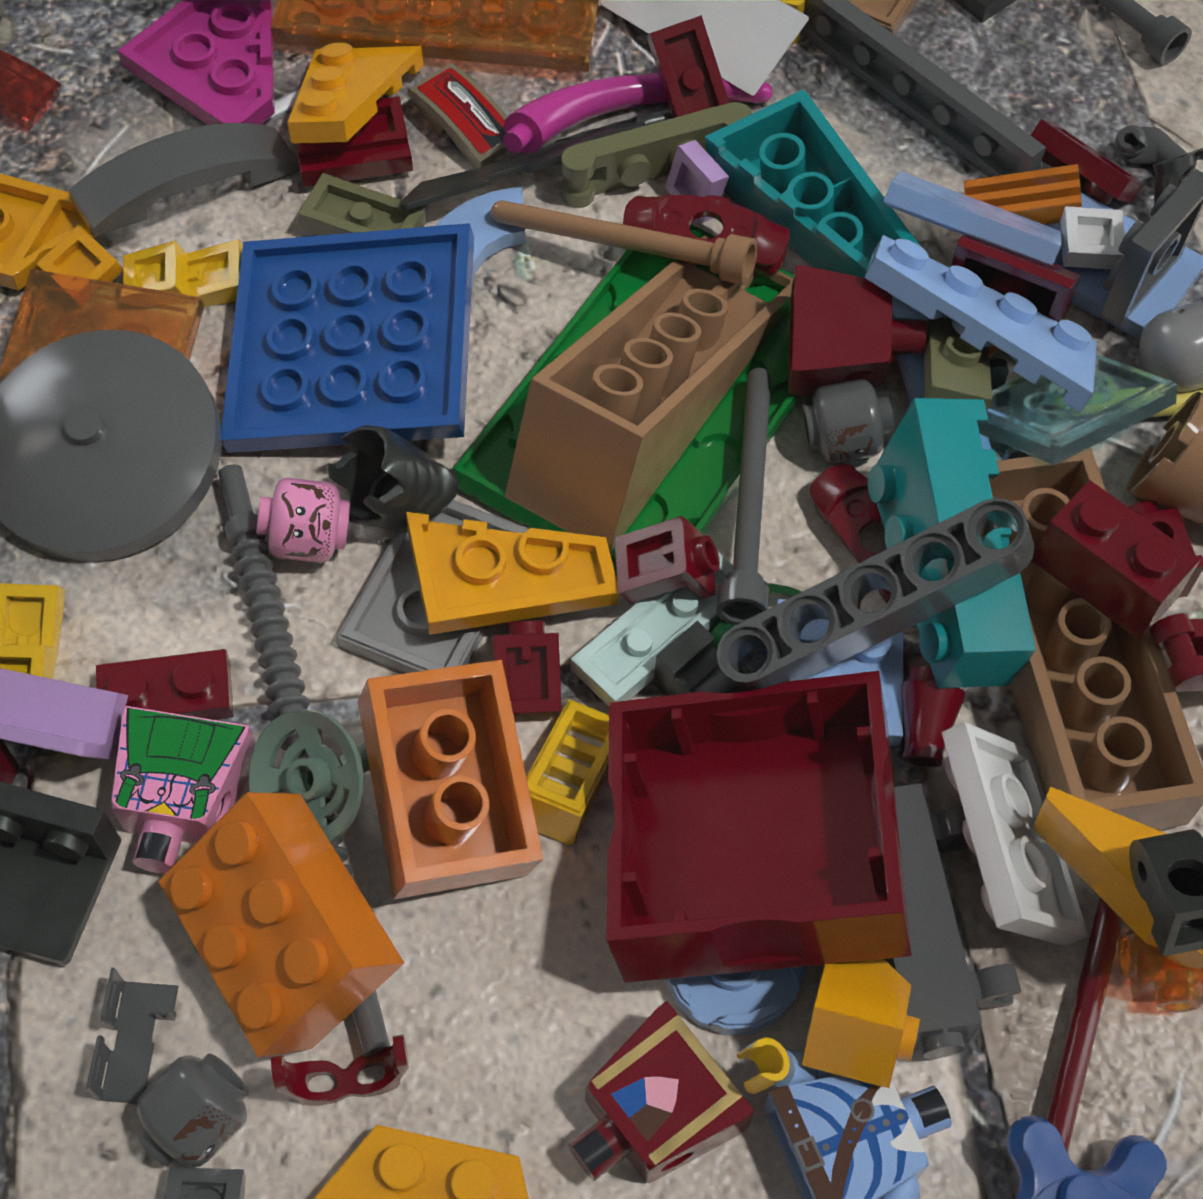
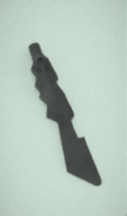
M668 108L639 114L628 120L582 131L570 137L559 138L554 143L541 147L534 153L521 152L513 160L422 181L399 202L401 210H409L491 185L490 180L520 171L533 173L561 164L563 151L572 145L672 119L673 117Z

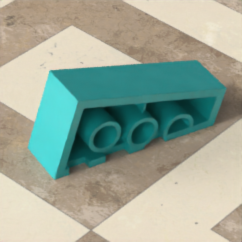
M805 89L705 136L706 152L729 176L724 192L739 205L763 215L780 226L788 228L790 230L788 246L814 268L864 278L871 256L882 235L895 241L897 239H907L919 245L893 208L885 206L886 203L883 202L885 197Z
M914 398L877 464L871 468L868 476L869 496L877 504L885 528L884 537L887 549L982 501L993 498L989 479L997 477L999 469L995 450L983 449L978 425H984L988 421L984 399ZM1001 527L992 530L985 537L983 546L997 550L1007 547L1009 545V537L1012 535L1011 529ZM943 558L932 560L924 567L921 578L926 581L941 580L951 572L954 562ZM1020 573L917 624L920 633L921 653L925 661L930 663L938 688L1009 686L1036 651Z

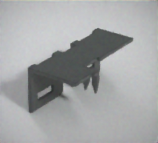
M111 967L101 1021L112 1030H117L118 1034L114 1051L107 1047L102 1035H98L96 1039L86 1089L98 1101L138 1104L139 1097L147 1087L155 1045L151 1043L156 1019L175 1021L177 1012L174 1009L178 985L127 982L123 980L115 968ZM120 992H122V997H121L119 1012H118V1016H117V1018H116V1012H117V1007H118ZM106 1062H108L107 1071H106V1076H105V1081H104V1086H103V1089H102L101 1086H102V1081H103L105 1066H106Z

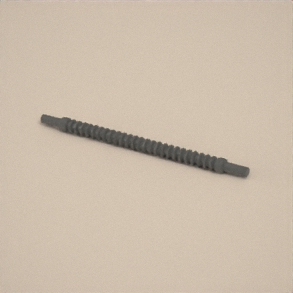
M236 464L226 465L218 472L230 518L225 525L228 543L233 547L231 552L232 558L237 561L235 566L236 574L241 576L238 584L240 589L245 592L242 600L249 607L246 616L249 621L253 622L250 632L251 635L257 638L254 648L261 654L258 658V664L261 668L265 669L262 674V680L265 684L270 685L265 693L269 700L274 701L269 710L275 717L290 711L307 710L310 701L308 697L301 695L306 686L304 681L298 679L302 670L298 664L294 663L297 658V651L290 647L293 643V636L287 631L289 620L283 616L285 605L279 600L282 593L280 588L275 585L278 578L277 574L271 570L274 562L268 556V543L264 541L266 535L256 534L258 515L253 512L242 467ZM297 732L292 733L280 748L287 750L289 746L299 740L300 737ZM304 751L298 759L309 758V756ZM325 797L326 805L333 797ZM337 813L327 817V826L339 816ZM343 834L331 844L342 862H345L349 857V852L346 848L338 846L344 840ZM344 864L352 877L354 873L353 868ZM375 990L353 1011L364 1057H369L390 1046Z

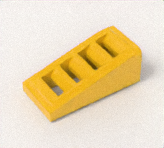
M568 699L526 776L538 833L567 845L575 843L608 773L609 715ZM572 730L604 743L599 748L568 734ZM559 753H563L567 756L588 763L592 766L591 768H589L585 765H582L563 756H560ZM550 775L554 778H557L571 785L579 787L580 789L578 791L559 782L551 780L548 777Z

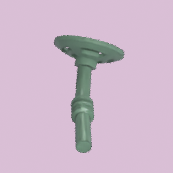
M295 710L284 713L267 725L257 739L249 764L250 792L276 793L287 789L288 793L301 794L327 838L332 843L350 827L361 804L364 773L370 771L365 743L356 747L348 731L333 717L320 711ZM322 730L338 742L344 755L339 757L333 749L323 744ZM296 731L300 739L295 741L286 750L280 767H274L281 745ZM304 751L307 752L309 758L298 759ZM349 790L348 799L342 812L327 826V817L334 814L342 806ZM333 796L331 801L326 805L325 797Z

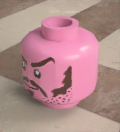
M283 478L276 484L273 498L260 496L256 534L269 535V551L278 559L325 563L330 560L335 549H345L350 501L340 500L339 490L332 483Z

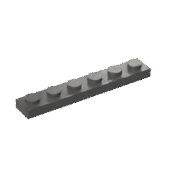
M805 0L803 14L807 15L809 20L802 28L801 35L986 175L992 177L1038 170L1046 149L1043 144L848 0Z

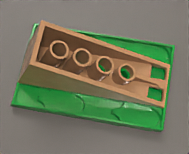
M692 224L689 227L691 233L698 238L710 239L716 237ZM627 249L453 468L459 479L457 489L471 497H478L480 502L522 525L527 524L529 528L606 537L616 577L615 537L679 516L686 518L703 535H706L710 524L739 487L746 387L750 371L755 368H764L771 376L767 444L803 397V395H787L790 293L794 275L781 268L773 275L753 272L749 283L744 286L721 281L719 274L711 272L710 266Z

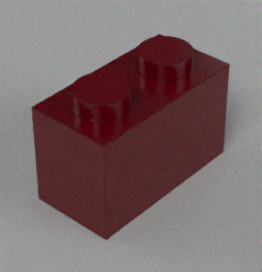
M1089 480L1049 522L1033 562L1140 641L1149 631V628L1178 599L1201 559Z

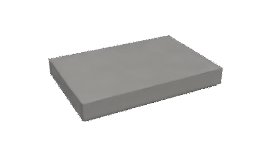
M452 500L441 514L429 520L431 522L463 525L464 519L487 522V529L525 533L529 529ZM405 527L398 528L341 628L337 641L339 648L401 673H411L469 664L489 625L429 635L408 529Z

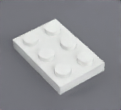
M967 722L960 723L941 732L948 754L944 762L945 771L950 783L959 793L966 817L962 824L963 835L970 850L977 856L984 881L981 887L982 902L988 915L996 923V927L1062 946L1088 938L1089 936L1066 862L1033 829L1046 796L1031 749Z

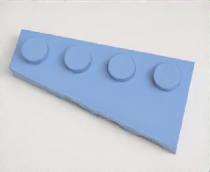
M882 235L871 256L864 278L930 319H938L942 313L952 319V326L961 335V339L980 351L984 347H991L993 345L998 347L1017 363L1012 371L1033 384H1036L1041 375L1067 391L1062 402L1081 413L1094 391L1097 341L1091 339V335L1086 329L1070 320H1060L1057 322L1037 312L1034 304L1023 296L1015 293L1003 295L983 285L982 280L975 273L964 267L951 266L949 268L929 258L928 253L921 246L910 240L897 239L895 241Z

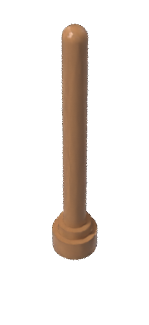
M503 200L495 202L491 208L492 218L501 224L710 266L712 273L719 274L721 281L747 285L755 268L757 258V241L755 238L730 234L727 239L718 238L713 243Z

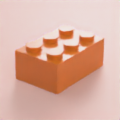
M502 660L368 678L357 703L393 898L399 899L527 876L544 859Z
M246 792L158 881L258 1058L313 1049L405 964L301 794Z

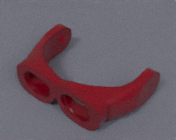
M404 1034L393 1036L392 1046L385 1047L369 1057H364L362 1054L346 1069L324 1060L290 1063L284 1059L283 1055L271 1057L272 1078L276 1091L297 1099L300 1104L308 1106L337 1103L351 1096L365 1098L388 1093L399 1087L401 1078L409 1069ZM371 1066H383L385 1068V1074L381 1080L369 1084H360L358 1082V1076L363 1069ZM319 1075H331L338 1082L336 1088L324 1092H312L309 1090L308 1084L313 1077Z

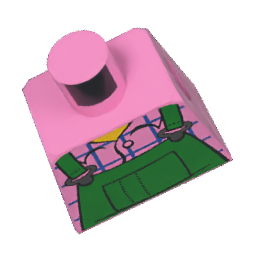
M125 706L122 715L111 802L112 810L122 828L132 834L140 835L132 860L136 866L147 871L166 874L176 863L181 842L196 844L240 799L249 780V764L256 744L249 725Z

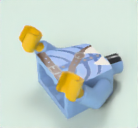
M767 1037L759 1039L737 1052L738 1059L748 1058L754 1061L760 1071V1074L744 1082V1087L748 1093L756 1094L772 1085L779 1087L769 1092L763 1109L802 1199L920 1198L918 1178L929 1166L928 1158L920 1139L950 1128L952 1124L945 1100L934 1085L900 1098L892 1080L890 1088H885L802 1066L805 1050L784 1049L779 1042Z

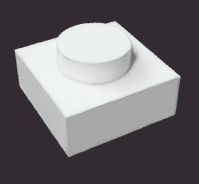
M1065 206L1060 219L1063 267L1112 270L1117 262L1125 256L1118 251L1125 236L1123 210Z

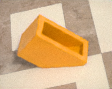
M884 959L825 964L813 1009L802 1066L890 1088L896 1059L911 1062L916 1043L920 1018L906 1015L912 985Z

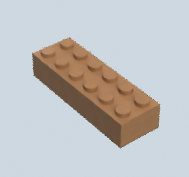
M1087 448L997 461L999 475L994 479H989L993 498L1010 500L1022 509L1034 543L1033 558L1020 574L1036 651L1010 685L1045 796L1051 786L1157 830L1188 825L1203 806V768L1176 690L1167 673L1168 667L1162 650L1157 649L1150 631L1139 641L1033 562L1049 522L1089 480L1106 491L1092 449ZM1012 529V535L1009 537V545L1014 541V539L1017 536V532Z

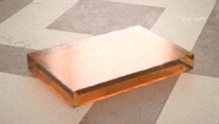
M31 269L0 368V378L4 380L14 368L41 348L68 336L96 330H125L145 334L172 346L190 361L205 305L201 298L197 296Z

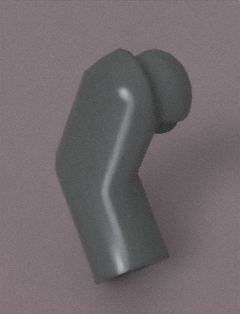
M1130 125L1119 130L1115 137V153L1120 159L1129 164L1154 165L1187 154L1165 132L1156 127ZM1197 161L1184 173L1179 182L1185 180L1193 172Z

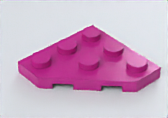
M182 0L117 50L122 67L207 125L221 123L262 124L275 113L273 0Z

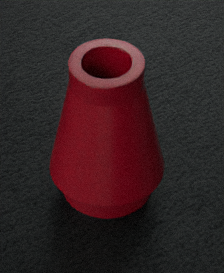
M915 666L909 670L908 680L903 681L900 685L904 732L903 760L909 764L922 767H940L943 763L946 748L941 732L954 727L966 693L961 688H938L931 666Z

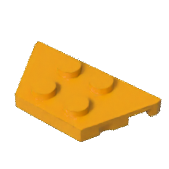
M0 173V286L19 291L44 274L36 263L77 225H80L93 239L97 237L92 235L69 199V192Z
M376 1125L314 1199H529L519 1156Z

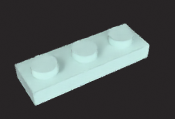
M718 552L720 567L717 572H714L715 596L702 599L686 586L638 601L571 658V671L608 706L610 702L630 700L654 679L656 655L697 620L708 631L721 621L716 613L718 586L725 580L726 575L732 571L733 564Z

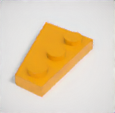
M406 512L407 529L429 635L618 605L617 578L606 537L529 528L525 533L487 529V522L464 519L463 525L431 522L427 514Z

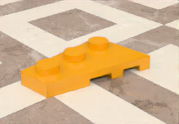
M332 43L321 49H315L287 122L291 143L347 142L378 112L376 101L382 95L394 96L403 87L402 76L406 72L416 74L424 66L422 47L352 48L347 43Z

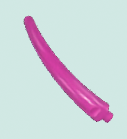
M659 73L597 79L543 95L523 105L506 118L503 143L512 153L521 151L531 154L538 151L546 142L562 131L590 118L636 106L666 103L668 100ZM722 78L729 101L766 103L772 98L773 90L767 82H764L757 93L751 96Z

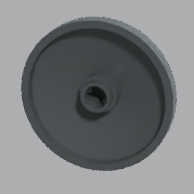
M96 330L68 336L41 348L21 362L0 384V521L13 535L35 550L52 557L78 562H100L129 556L147 549L174 532L191 516L206 496L217 472L222 449V424L219 410L212 393L194 365L183 354L163 341L145 334L125 330Z

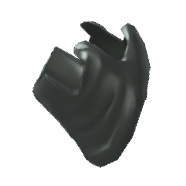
M363 425L341 436L342 440L351 445V451L343 456L335 465L328 463L327 467L328 477L350 493L349 521L359 525L379 528L407 527L406 512L429 515V520L441 514L457 495L459 479L455 471L446 468L433 457L386 427Z

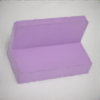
M0 668V739L77 756L113 760L128 695Z

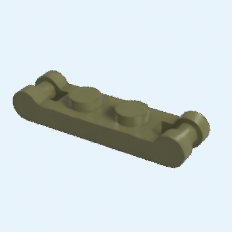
M727 103L572 145L563 151L561 157L562 173L565 176L562 181L563 201L571 207L584 208L594 201L595 195L627 186H637L645 181L669 175L679 145L696 140L706 151L705 136L752 114V110L743 103Z

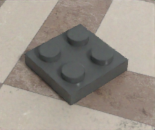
M1195 168L1178 188L1172 184L1168 185L1151 210L1150 215L1152 218L1147 223L1137 220L1124 236L1118 251L1125 256L1117 262L1104 282L1103 288L1109 291V294L1100 314L1120 327L1182 256L1203 210V173Z

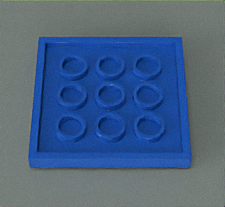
M470 223L243 242L221 427V441L226 451L232 453L349 445L340 437L363 425L386 427L407 441L464 437L474 235Z

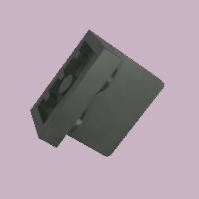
M0 782V948L60 965H67L71 961L122 841L103 809Z

